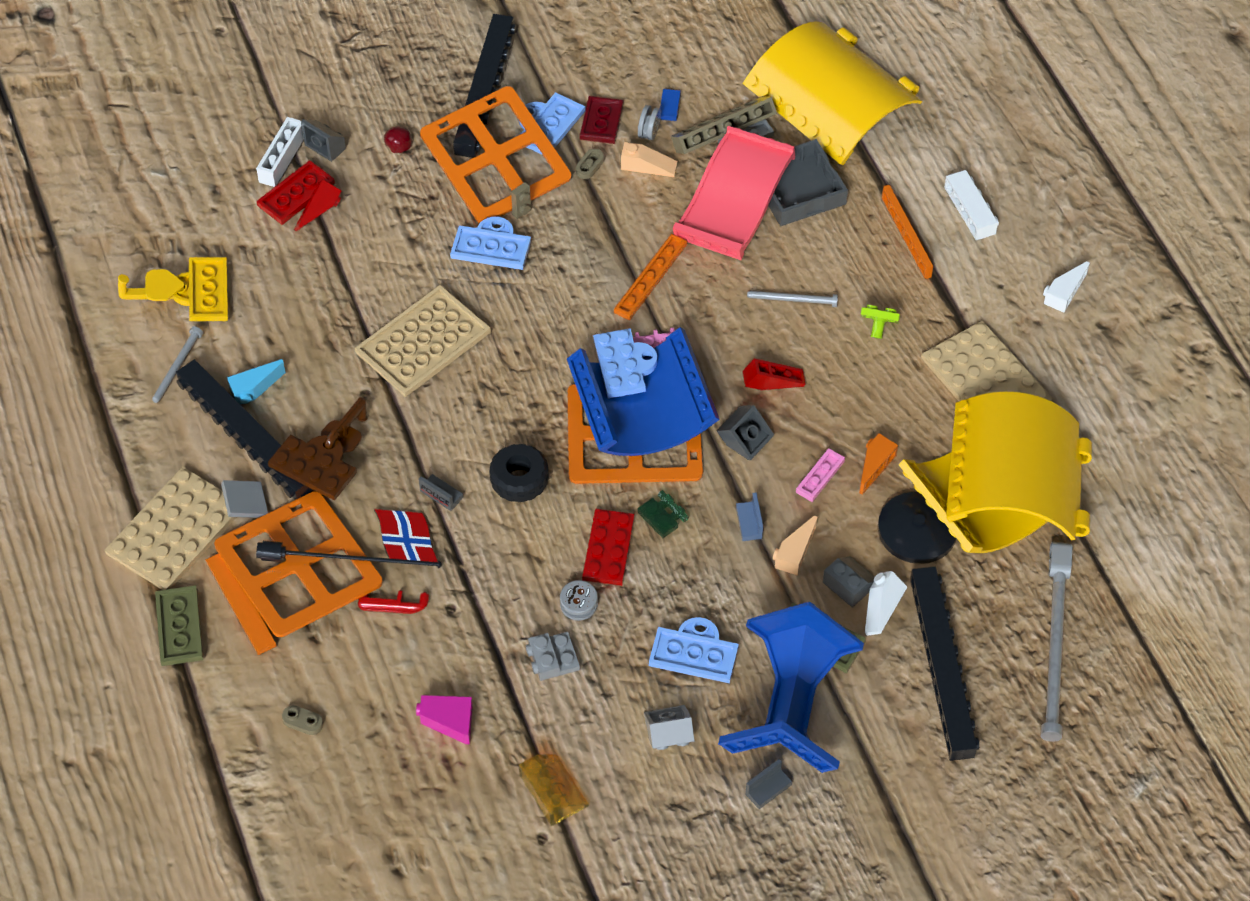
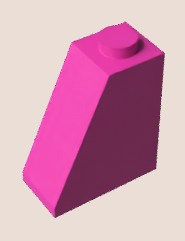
M421 695V703H417L416 716H420L421 724L459 742L470 744L473 711L472 697Z

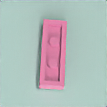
M828 448L796 488V493L813 502L843 465L845 457Z

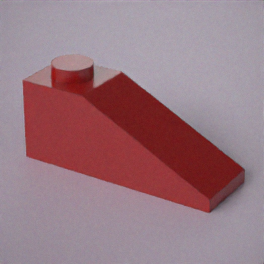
M322 179L317 184L294 230H300L333 206L336 207L341 200L339 196L341 190Z
M754 358L742 371L745 387L753 389L771 390L804 387L806 385L803 369Z

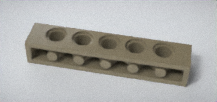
M762 96L671 136L676 153L686 154L723 138L728 126L743 129L776 115L777 112L772 97Z

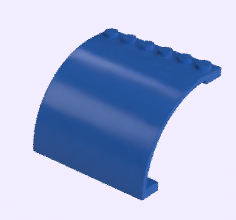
M679 327L666 337V341L654 348L657 353V366L652 373L643 376L646 392L607 398L599 363L589 362L586 351L582 348L567 358L599 451L619 456H638L660 452L689 441L720 420L685 329ZM645 356V357H643V359H644V360H650V359H652V357H651V356Z

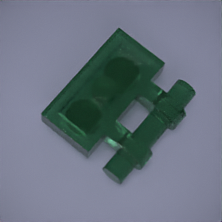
M662 490L657 495L661 499L660 502L651 498L638 507V513L662 538H665L678 528L676 520L680 518L683 522H686L689 516L685 513V509L682 506H678L674 502V498L670 494H666ZM669 507L673 512L668 514L665 508Z

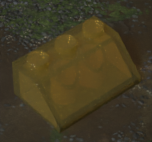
M557 754L536 755L519 764L521 779L551 826L589 806Z

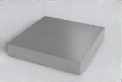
M223 480L221 486L228 517L260 518L268 514L261 482Z

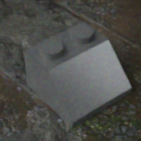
M303 119L301 121L305 146L332 162L346 149L345 138L341 133L335 132L328 125L322 124L317 120Z
M754 405L740 406L717 430L724 443L747 460H752L774 436V433Z
M851 556L837 558L824 570L823 583L853 608L869 593L875 576Z

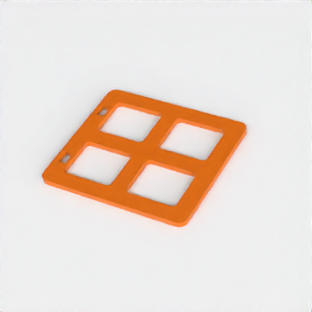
M510 86L503 87L422 127L420 130L422 140L478 223L486 218L501 217L512 211V198L510 195L488 207H484L465 180V177L492 164L497 168L511 191L523 184V181L506 157L530 144H535L554 171L553 174L530 185L531 201L571 180L570 170L518 94ZM496 98L497 102L488 105L487 101ZM503 103H507L526 132L502 144H497L479 118V115ZM447 121L448 126L442 129L438 126ZM465 123L485 152L460 165H456L437 136Z
M573 384L568 387L569 480L572 483L698 481L702 478L701 433L686 441V467L644 468L642 465V455L628 456L629 466L627 468L585 469L583 466V442L595 440L591 427L583 425L582 402L576 385ZM691 452H697V460H690Z
M311 492L217 538L214 542L216 551L276 637H285L379 589L383 583L382 577L372 563L363 560L351 561L364 578L334 594H330L310 567L311 564L324 557L286 555V561L256 576L251 575L233 549L235 546L265 532L272 541L283 542V546H286L287 551H299L281 524L310 509L316 511L333 537L305 552L333 554L343 550L347 555L367 557L319 492ZM301 504L302 508L292 512V508ZM246 531L247 535L237 539L236 535ZM291 574H296L315 600V603L283 619L262 589Z

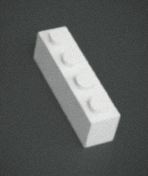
M287 117L256 168L259 183L273 187L277 186L304 140L300 120Z
M966 170L946 176L944 188L975 240L995 235L999 225L998 218L993 215L990 205L983 199L981 190L975 186L973 177L969 176Z

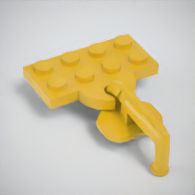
M189 257V272L181 273L177 276L166 269L150 270L145 276V288H127L128 276L124 274L118 276V294L121 299H149L152 301L174 299L175 302L181 305L189 306V321H228L227 257Z

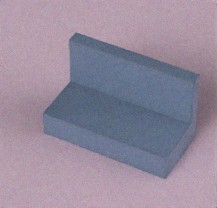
M752 493V502L736 503L742 541L762 539L763 523L757 493Z

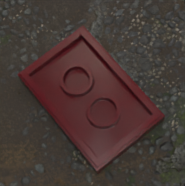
M589 96L581 127L580 140L615 144L624 100Z

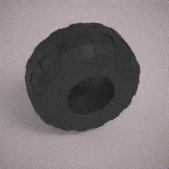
M525 444L509 445L499 450L490 463L489 473L492 488L500 497L508 501L524 502L535 499L548 484L549 469L547 460L542 452L533 446ZM516 470H524L528 472L527 474L522 476H514L510 474Z

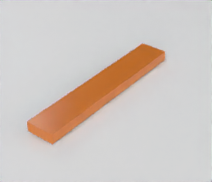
M886 185L883 187L882 200L925 279L931 278L933 264L891 186Z
M671 233L616 305L614 313L630 321L687 246V241Z
M216 554L206 559L210 571L257 655L277 647L259 612L221 556Z

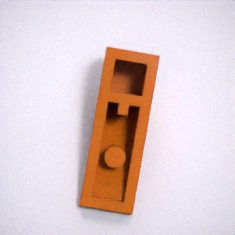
M880 433L874 439L871 438L866 444L867 452L859 492L862 495L897 455L898 445Z

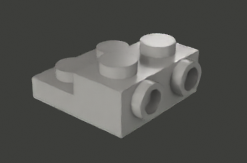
M568 632L553 636L545 633L528 638V644L525 645L528 657L532 656L534 662H531L534 674H538L540 681L580 670V665Z

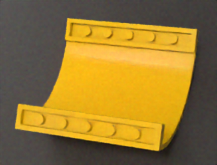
M951 453L923 463L903 459L899 464L904 476L913 482L915 490L924 496L926 504L936 511L938 519L947 525L949 533L958 539L961 543V548L967 553H988L1000 550L1024 539L1048 522L1040 517L1012 510L977 511L969 513L968 517L949 522L946 518Z

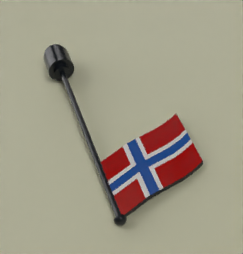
M374 509L380 522L382 541L388 558L287 551L286 546H283V542L264 540L257 543L256 558L261 559V561L281 562V559L285 558L286 555L438 566V568L442 566V562L437 561L431 546L426 519L422 513Z

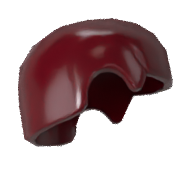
M395 126L386 131L384 142L391 152L402 153L412 146V137L407 128Z

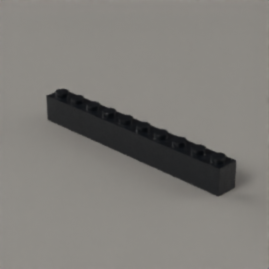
M493 14L465 106L497 91L496 87L501 83L500 74L505 69L504 61L509 56L508 47L512 46V34L515 35L516 24H514L513 16ZM493 99L487 101L488 105L493 104ZM489 111L479 115L484 125L489 123ZM460 124L453 143L454 155L474 158L477 151L481 150V145L467 124Z
M195 359L176 371L178 386L182 390L185 389L194 402L197 401L201 409L205 413H209L217 425L223 427L227 436H232L240 449L244 448L252 461L256 460L264 473L271 475L272 480L277 486L281 485L284 492L289 498L293 497L296 500L314 491L268 466V461L281 445Z
M936 566L912 569L910 583L949 760L975 758L976 751L979 750V739L974 736L975 722L973 718H970L971 705L970 701L966 700L965 697L967 688L965 681L961 679L962 665L957 662L958 647L953 644L954 630L953 627L949 626L948 622L950 621L949 609H945L946 595L944 591H941L940 587L942 586L941 574L937 573Z

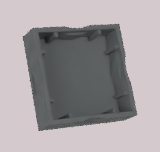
M817 139L794 146L795 159L789 163L768 206L780 226L846 205L848 189L838 173L830 165L828 157Z

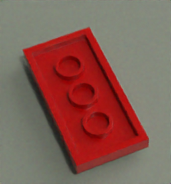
M309 160L257 200V206L283 225L306 207L317 184L322 179L331 185L335 184V179Z
M595 509L582 581L623 585L635 514Z

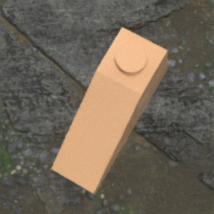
M624 142L621 154V170L675 177L678 161L642 144Z
M817 516L810 518L782 541L779 549H775L773 555L775 569L798 576L817 527Z

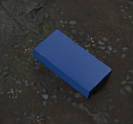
M663 89L660 106L661 120L677 121L681 90Z

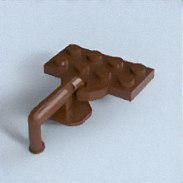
M359 397L340 421L334 420L329 422L321 431V436L314 437L307 443L290 434L268 461V466L335 501L357 473V468L342 460L343 453L355 450L362 440L361 433L351 427L350 424L355 418L360 422L368 419L365 398Z

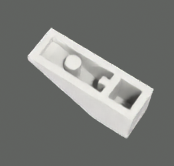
M1084 262L1054 279L1051 286L1047 285L1043 296H1045L1044 304L1064 313L1085 279L1090 262Z
M893 571L877 574L870 587L865 634L867 636L881 634L907 589V586Z

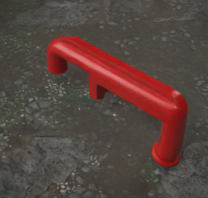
M402 590L398 591L397 600L368 598L367 594L358 599V606L364 611L414 614L427 607L429 594L427 592L421 593L419 603L402 602Z

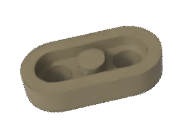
M599 149L588 150L576 165L577 176L582 179L591 178L603 164V152Z
M292 705L285 708L282 713L284 724L294 730L308 735H315L323 728L322 718L315 712ZM292 713H295V714H296V715L293 716V717L289 716V715L292 714ZM310 720H314V721H315V722L312 723V724L308 723Z

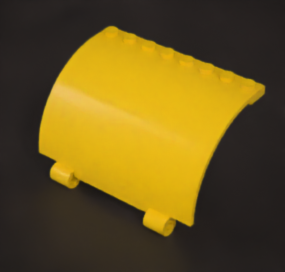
M814 21L794 28L777 40L758 60L743 84L759 98L762 96L772 97L776 112L811 141L817 139L822 149L840 165H844L853 153L857 143L878 121L901 106L912 103L921 104L922 100L916 96L919 91L918 85L906 76H903L898 81L855 47L858 38L845 27L835 32L825 23Z
M992 392L956 402L946 518L949 522L968 517V514L972 512L1012 510L1045 519L1060 528L1071 540H1075V536L1083 537L1088 535L1090 532V514L1085 510H1080L1081 467L1082 464L1089 463L1092 459L1091 440L1079 438V423L1068 411L1054 402L1039 396L1020 392Z

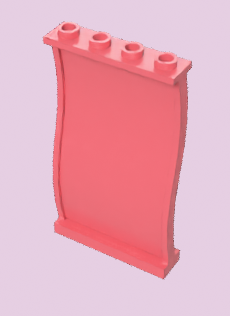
M728 126L726 134L707 165L688 208L679 222H675L673 226L674 235L686 240L688 243L742 260L744 251L758 229L783 173L791 160L795 159L794 146L775 141L772 138L759 136L753 132L743 131L738 127Z

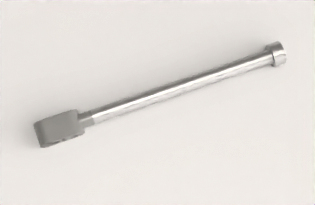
M1053 541L1050 546L1048 576L1053 577L1046 723L1041 725V738L1050 742L1062 739L1063 727L1058 723L1066 579L1070 578L1072 567V544Z

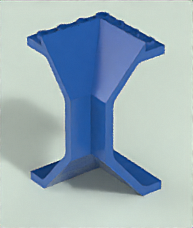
M805 602L748 619L746 627L764 640L775 674V684L768 715L764 726L720 736L718 744L734 754L781 743L822 773L837 770L840 761L809 739L807 735L809 718L817 685L842 656L862 651L864 643L811 602Z

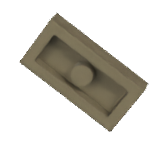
M524 182L511 191L512 215L516 219L526 215L531 210L530 186Z

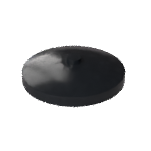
M919 492L900 494L885 504L879 515L878 535L884 547L895 557L910 563L925 564L946 556L954 547L957 538L949 533L947 525L938 519L936 511L926 504V499Z

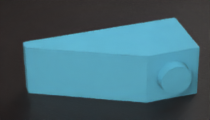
M280 359L227 377L233 398L240 405L256 400L286 373L284 362Z

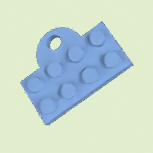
M556 92L546 104L530 102L525 105L529 112L533 113V118L554 148L585 112L584 105ZM519 121L520 126L524 129L522 133L526 132L525 128ZM530 144L526 146L527 148L542 155V153L535 144Z
M489 217L481 221L477 228L459 225L450 256L452 259L523 270L531 244V237L514 234L512 224L502 217ZM496 224L501 225L500 228H494L493 226Z
M631 328L593 335L607 398L646 392L643 376L652 373L657 366V353L655 349L646 343H634ZM651 356L652 359L644 360L643 357Z
M695 617L686 620L678 631L658 627L649 659V666L730 683L739 644L719 640V632L713 622L705 618ZM702 625L706 630L698 632L695 627Z

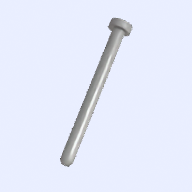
M748 291L747 297L832 304V307H837L838 294H833V297Z
M196 326L191 327L189 331L191 335L154 394L153 402L158 403L195 341L197 338L202 337L203 331Z

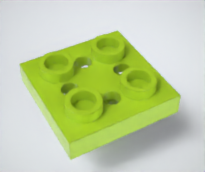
M867 305L866 308L862 307L861 317L874 320L870 337L882 339L885 322L899 324L900 314H897L895 309L885 308V311L878 310V306Z

